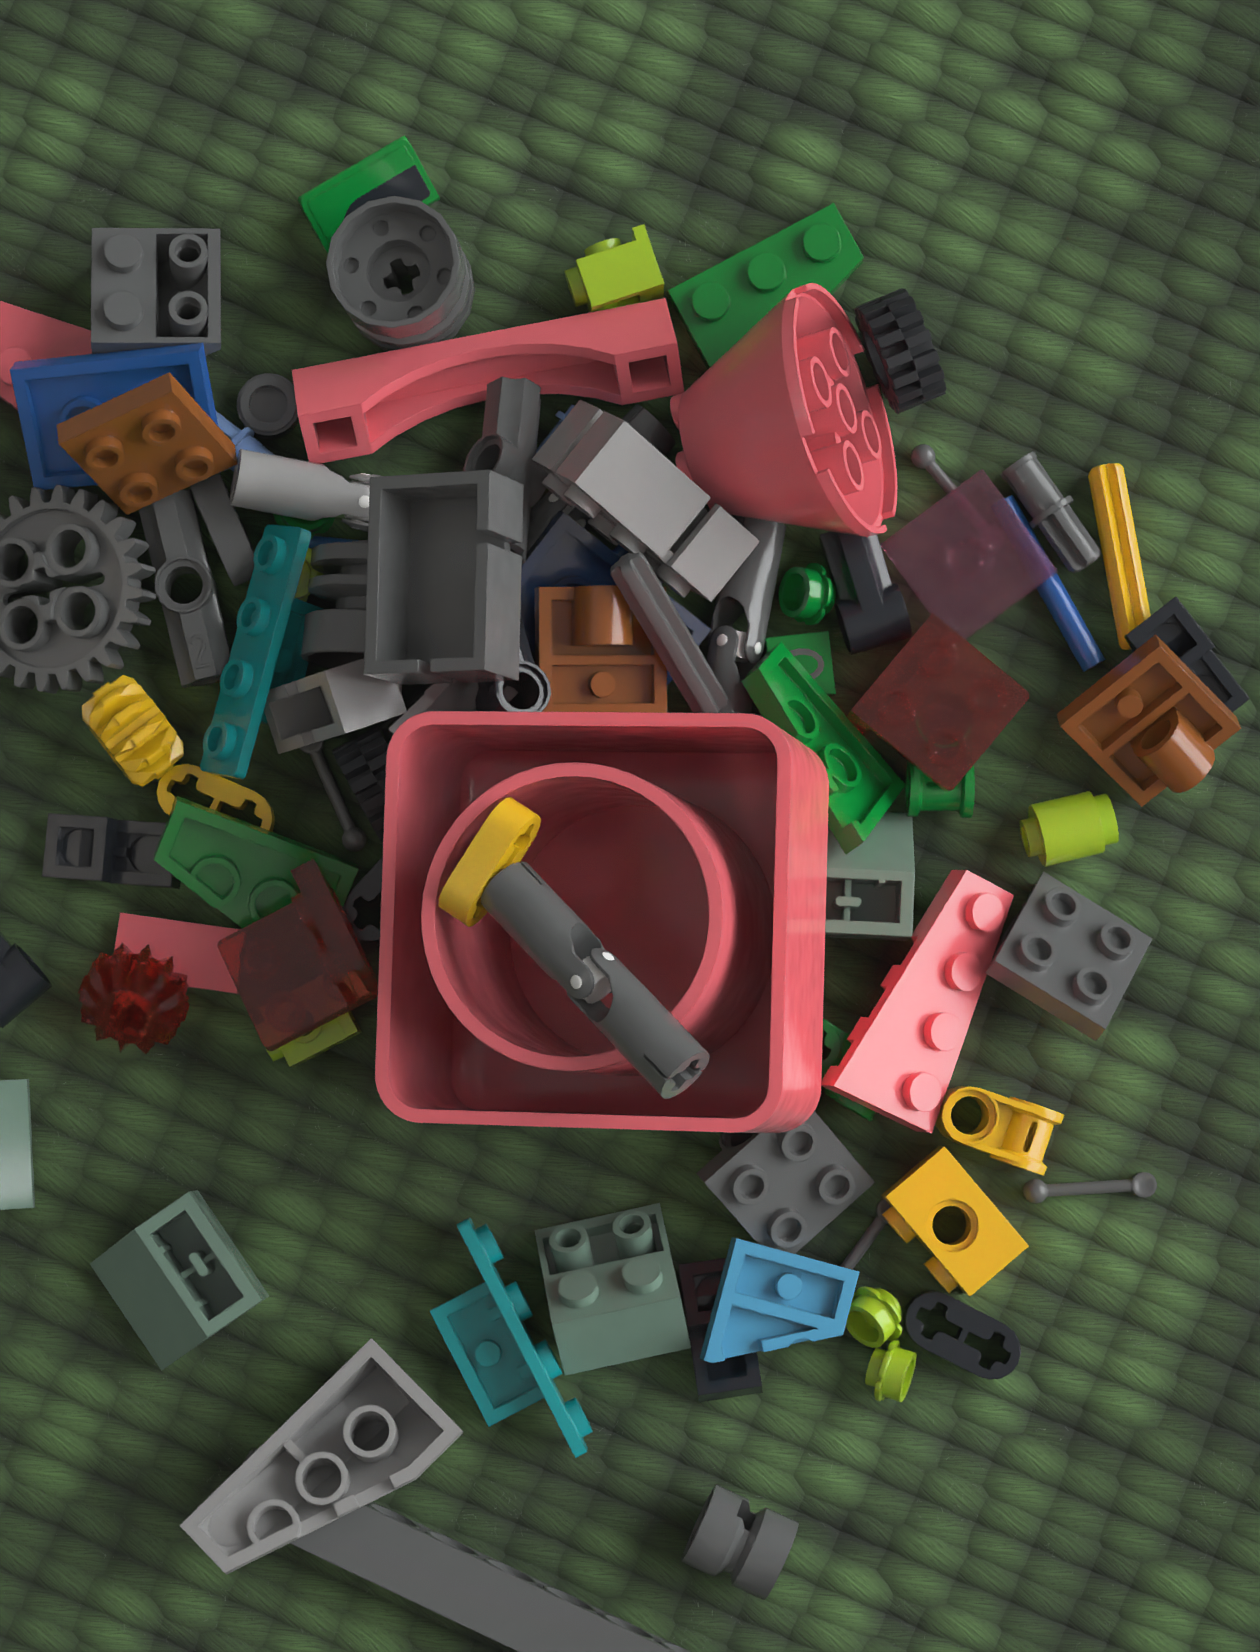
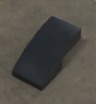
M1176 596L1124 636L1134 652L1156 634L1232 713L1250 699L1212 651L1215 647L1213 642Z
M48 813L42 877L180 889L181 884L180 880L154 860V852L166 823Z
M726 1258L679 1265L699 1402L763 1393L757 1352L725 1358V1361L716 1363L700 1359Z

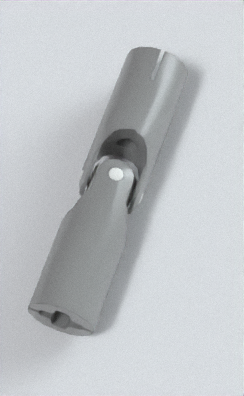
M244 449L239 450L237 456L238 464L235 465L231 484V506L308 521L344 514L345 518L351 520L342 518V522L351 528L368 532V523H364V521L369 522L370 477H379L380 475L366 473L350 475V479H355L350 483L323 464Z

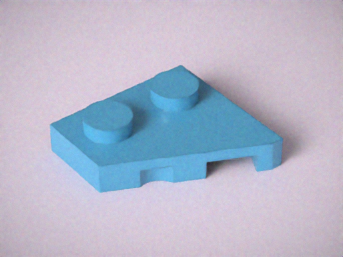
M732 1237L700 1359L716 1363L725 1361V1358L758 1351L767 1352L789 1347L791 1344L808 1340L818 1341L843 1335L860 1272Z

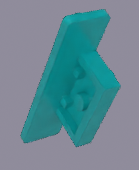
M269 524L265 527L262 539L256 546L253 558L254 569L245 601L240 606L237 614L238 628L229 661L221 673V690L214 716L203 739L204 752L200 763L202 771L244 779L247 774L260 723L269 726L264 712L269 690L305 678L309 662L304 661L301 657L305 614L323 609L294 598L311 539V532L300 527Z
M470 1217L457 1223V1228L485 1282L431 1309L430 1313L488 1427L545 1398L575 1458L587 1452V1445L583 1437L592 1433L593 1430L576 1397L564 1402L553 1380L562 1375L563 1372L547 1340L544 1339L535 1344L523 1321L532 1317L533 1313L516 1281L507 1286L503 1283L494 1263L504 1257L487 1224L475 1228Z

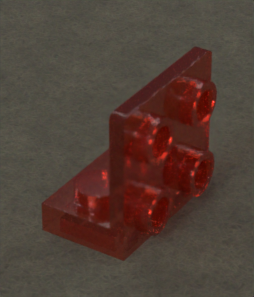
M932 613L855 704L847 718L863 736L871 729L939 787L949 792L955 788L1029 699V693Z
M314 859L291 870L301 893L291 898V904L221 939L217 944L261 1042L268 1051H274L378 997V978L333 886Z

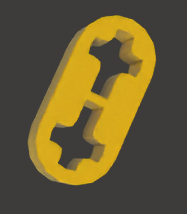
M190 764L174 766L172 770L159 780L157 788L158 803L168 815H170L176 800V796L171 793L175 782L185 785L190 777L198 778L196 789L203 795L213 798L210 809L220 812L224 803L235 809L243 810L248 802L255 803L254 814L262 820L260 827L273 832L275 825L274 810L264 797L251 789L219 775L202 771L200 767Z
M512 797L501 801L489 814L448 878L440 894L438 906L467 927L478 923L488 912L481 905V896L486 886L503 869L522 860L538 833L541 823L540 816Z

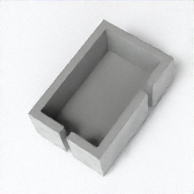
M582 400L578 401L532 458L538 466L548 473L542 484L568 506L572 507L574 505L590 517L587 523L613 545L617 546L619 544L631 554L638 552L644 554L660 583H664L682 598H685L691 590L712 602L760 542L720 505L715 503L708 512L704 506L711 497L626 421L606 411L603 412L601 409Z

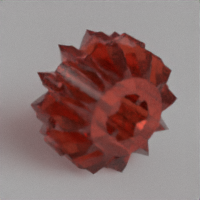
M122 942L114 950L113 955L101 952L98 958L93 961L88 975L83 977L79 988V1001L83 1003L80 1010L82 1014L81 1022L96 1025L94 1030L96 1041L110 1037L117 1040L120 1053L129 1044H135L145 1054L154 1047L155 1042L168 1045L170 1040L176 1036L181 1022L185 1021L190 1007L188 1003L189 996L186 995L188 989L187 975L173 972V956L157 960L152 957L149 944L139 954H134Z

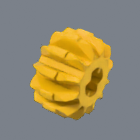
M122 675L111 683H105L92 693L93 696L82 705L83 721L131 783L143 787L155 778L157 780L172 770L173 765L184 756L183 741L177 735L176 730L134 678Z

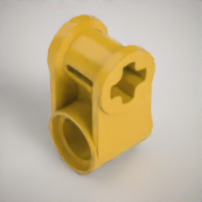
M958 1086L946 1091L935 1124L940 1133L952 1142L990 1154V1158L1044 1176L1047 1166L1042 1160L1054 1125L1062 1124L1064 1114L1010 1096V1098L982 1088ZM969 1096L979 1104L982 1116L981 1122L976 1129L963 1134L953 1125L951 1112L958 1100Z

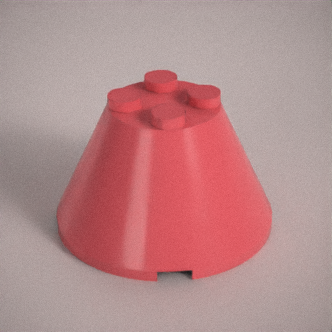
M808 283L792 289L684 393L671 397L670 410L674 423L680 430L684 450L676 454V467L711 497L707 503L710 510L716 503L730 515L871 537L886 532V525H881L882 521L894 517L896 512L897 469L891 430L879 386L876 384L866 388L854 356L864 352L865 349L841 305L821 285Z

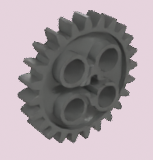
M56 485L52 494L50 491L42 488H31L30 502L12 495L8 498L11 516L0 513V677L10 679L14 677V685L17 687L33 690L37 686L38 691L56 694L59 687L66 691L80 692L82 678L86 682L101 684L104 682L101 664L121 670L124 664L118 649L121 646L139 649L140 644L130 632L133 625L150 626L151 620L138 611L140 603L156 599L155 593L141 588V580L156 572L155 567L137 562V558L148 549L149 545L142 540L128 539L136 526L135 521L121 516L116 518L119 506L105 500L98 502V494L79 489L75 494V490L72 488ZM84 539L86 544L85 554L80 563L76 565L74 551L77 544ZM27 553L28 568L26 573L19 578L18 564L21 557ZM103 575L105 576L104 582L100 585L61 588L62 580L74 584H84ZM22 592H50V599L30 595L21 597L22 599L8 604V598L14 594ZM93 601L95 616L92 623L86 628L83 621L86 606ZM36 614L38 629L35 636L29 641L27 626L30 619Z

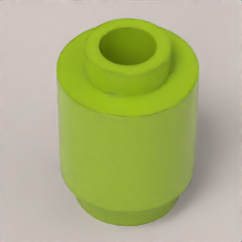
M1090 791L1031 804L1028 807L1029 818L1020 820L1021 838L1028 857L1038 855L1044 867L1104 853L1106 845L1115 844L1119 841L1115 812L1106 793L1093 796Z

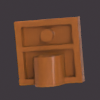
M170 372L57 424L59 445L126 515L238 464L233 442Z
M617 585L534 588L535 665L546 674L551 689L549 703L542 712L667 713V669Z
M1156 634L1057 714L1060 727L1141 807L1166 787L1173 793H1182L1196 786L1211 770L1215 761L1214 750L1241 729L1237 717Z

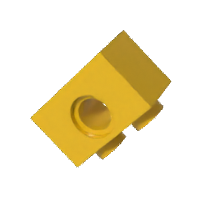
M938 1146L881 1195L891 1206L882 1216L906 1244L915 1237L932 1255L924 1263V1266L947 1293H950L958 1286L964 1294L969 1297L972 1296L1029 1247L945 1146ZM947 1206L959 1208L966 1219L964 1234L960 1239L952 1243H942L939 1241L932 1228L936 1213Z

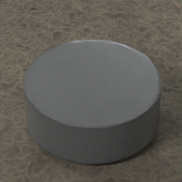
M264 373L252 377L241 388L237 398L238 415L245 428H251L255 436L268 440L279 439L289 434L297 426L299 419L294 385L288 379L277 374Z

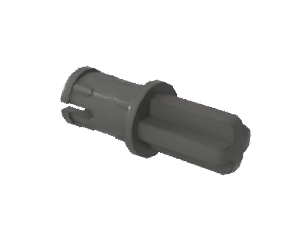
M1031 452L1009 466L1000 476L1003 480H1006L1033 519L1029 523L1031 529L1039 527L1068 571L1072 573L1080 572L1098 559L1101 555L1100 549L1070 507V504L1074 501L1071 495L1064 498L1038 461L1036 453Z

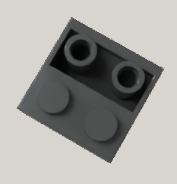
M92 228V354L203 343L205 356L221 349L220 229Z

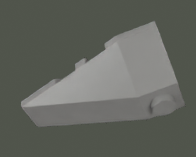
M371 1338L217 1488L180 1527L227 1575L416 1480L463 1434V1431Z

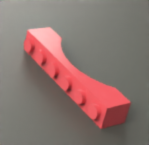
M666 298L292 370L297 414L308 461L322 464L373 454L397 435L427 419L455 408L486 401L487 384L502 376L509 379L526 378L541 387L540 394H565L589 397L619 405L684 393L678 344Z

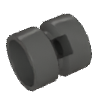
M715 1484L694 1525L681 1562L713 1577L726 1571L730 1573L732 1586L765 1600L774 1587L785 1564L799 1523L767 1507L754 1513L750 1511L747 1498Z

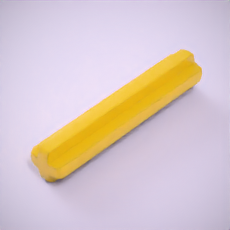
M1108 463L1092 468L1088 478L1119 646L1124 650H1132L1124 636L1151 616L1124 467L1119 463Z

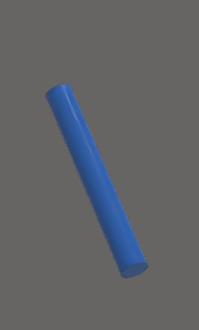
M1008 496L991 507L992 511L1083 672L1105 661L1106 659L1014 496Z

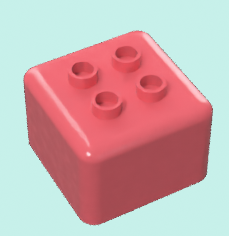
M428 711L416 714L402 723L393 734L388 745L385 778L375 1082L380 1098L386 1107L396 1116L410 1122L438 1124L781 1133L793 1130L807 1121L818 1105L821 1095L829 779L820 757L812 749L768 719L748 713ZM512 797L541 818L538 833L521 861L527 862L597 936L604 949L616 956L709 1053V1063L705 1070H701L703 1073L680 1094L669 1099H663L568 997L566 990L557 980L551 979L488 912L474 926L467 927L438 906L440 894L448 878L489 814L505 798ZM608 993L600 1000L609 1009L612 1004L613 994Z

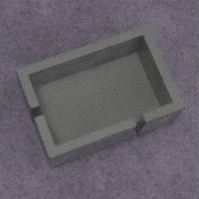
M492 470L370 477L364 675L398 685L453 683V679L464 683L519 681L522 556L510 552V544L522 543L524 484Z

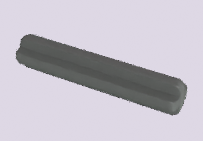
M640 552L634 554L627 553L621 556L619 561L611 566L610 575L693 713H719L728 704V697L646 557Z

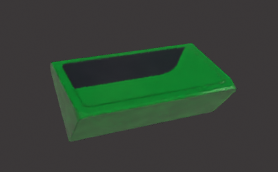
M403 136L298 197L297 201L302 213L328 254L331 238L345 217L368 201L398 196L420 200L430 206L440 200V197L406 136Z

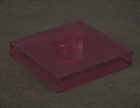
M983 469L880 544L955 648L1058 573V570Z

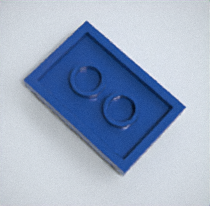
M203 343L15 362L10 369L33 486L48 490L54 489L56 485L68 488L97 485L59 445L57 424L169 372L218 426Z

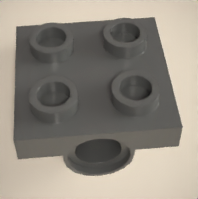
M1043 872L1000 939L986 974L1094 1041H1097L1106 1030L1153 938Z
M815 1111L802 1125L787 1132H722L719 1139L722 1151L696 1173L758 1244L796 1254L875 1183Z

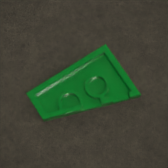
M832 203L668 290V298L706 368L709 369L792 289L808 283H816L832 295L862 264L864 256L836 205Z
M780 642L759 660L741 682L762 717L768 719L812 749L822 760L829 779L828 826L844 853L848 854L866 840L905 787V783L785 645Z
M179 796L176 797L154 852V860L214 909L220 910L245 930L250 938L265 950L271 951L291 967L293 972L306 983L311 984L313 982L357 874L358 866L356 863Z

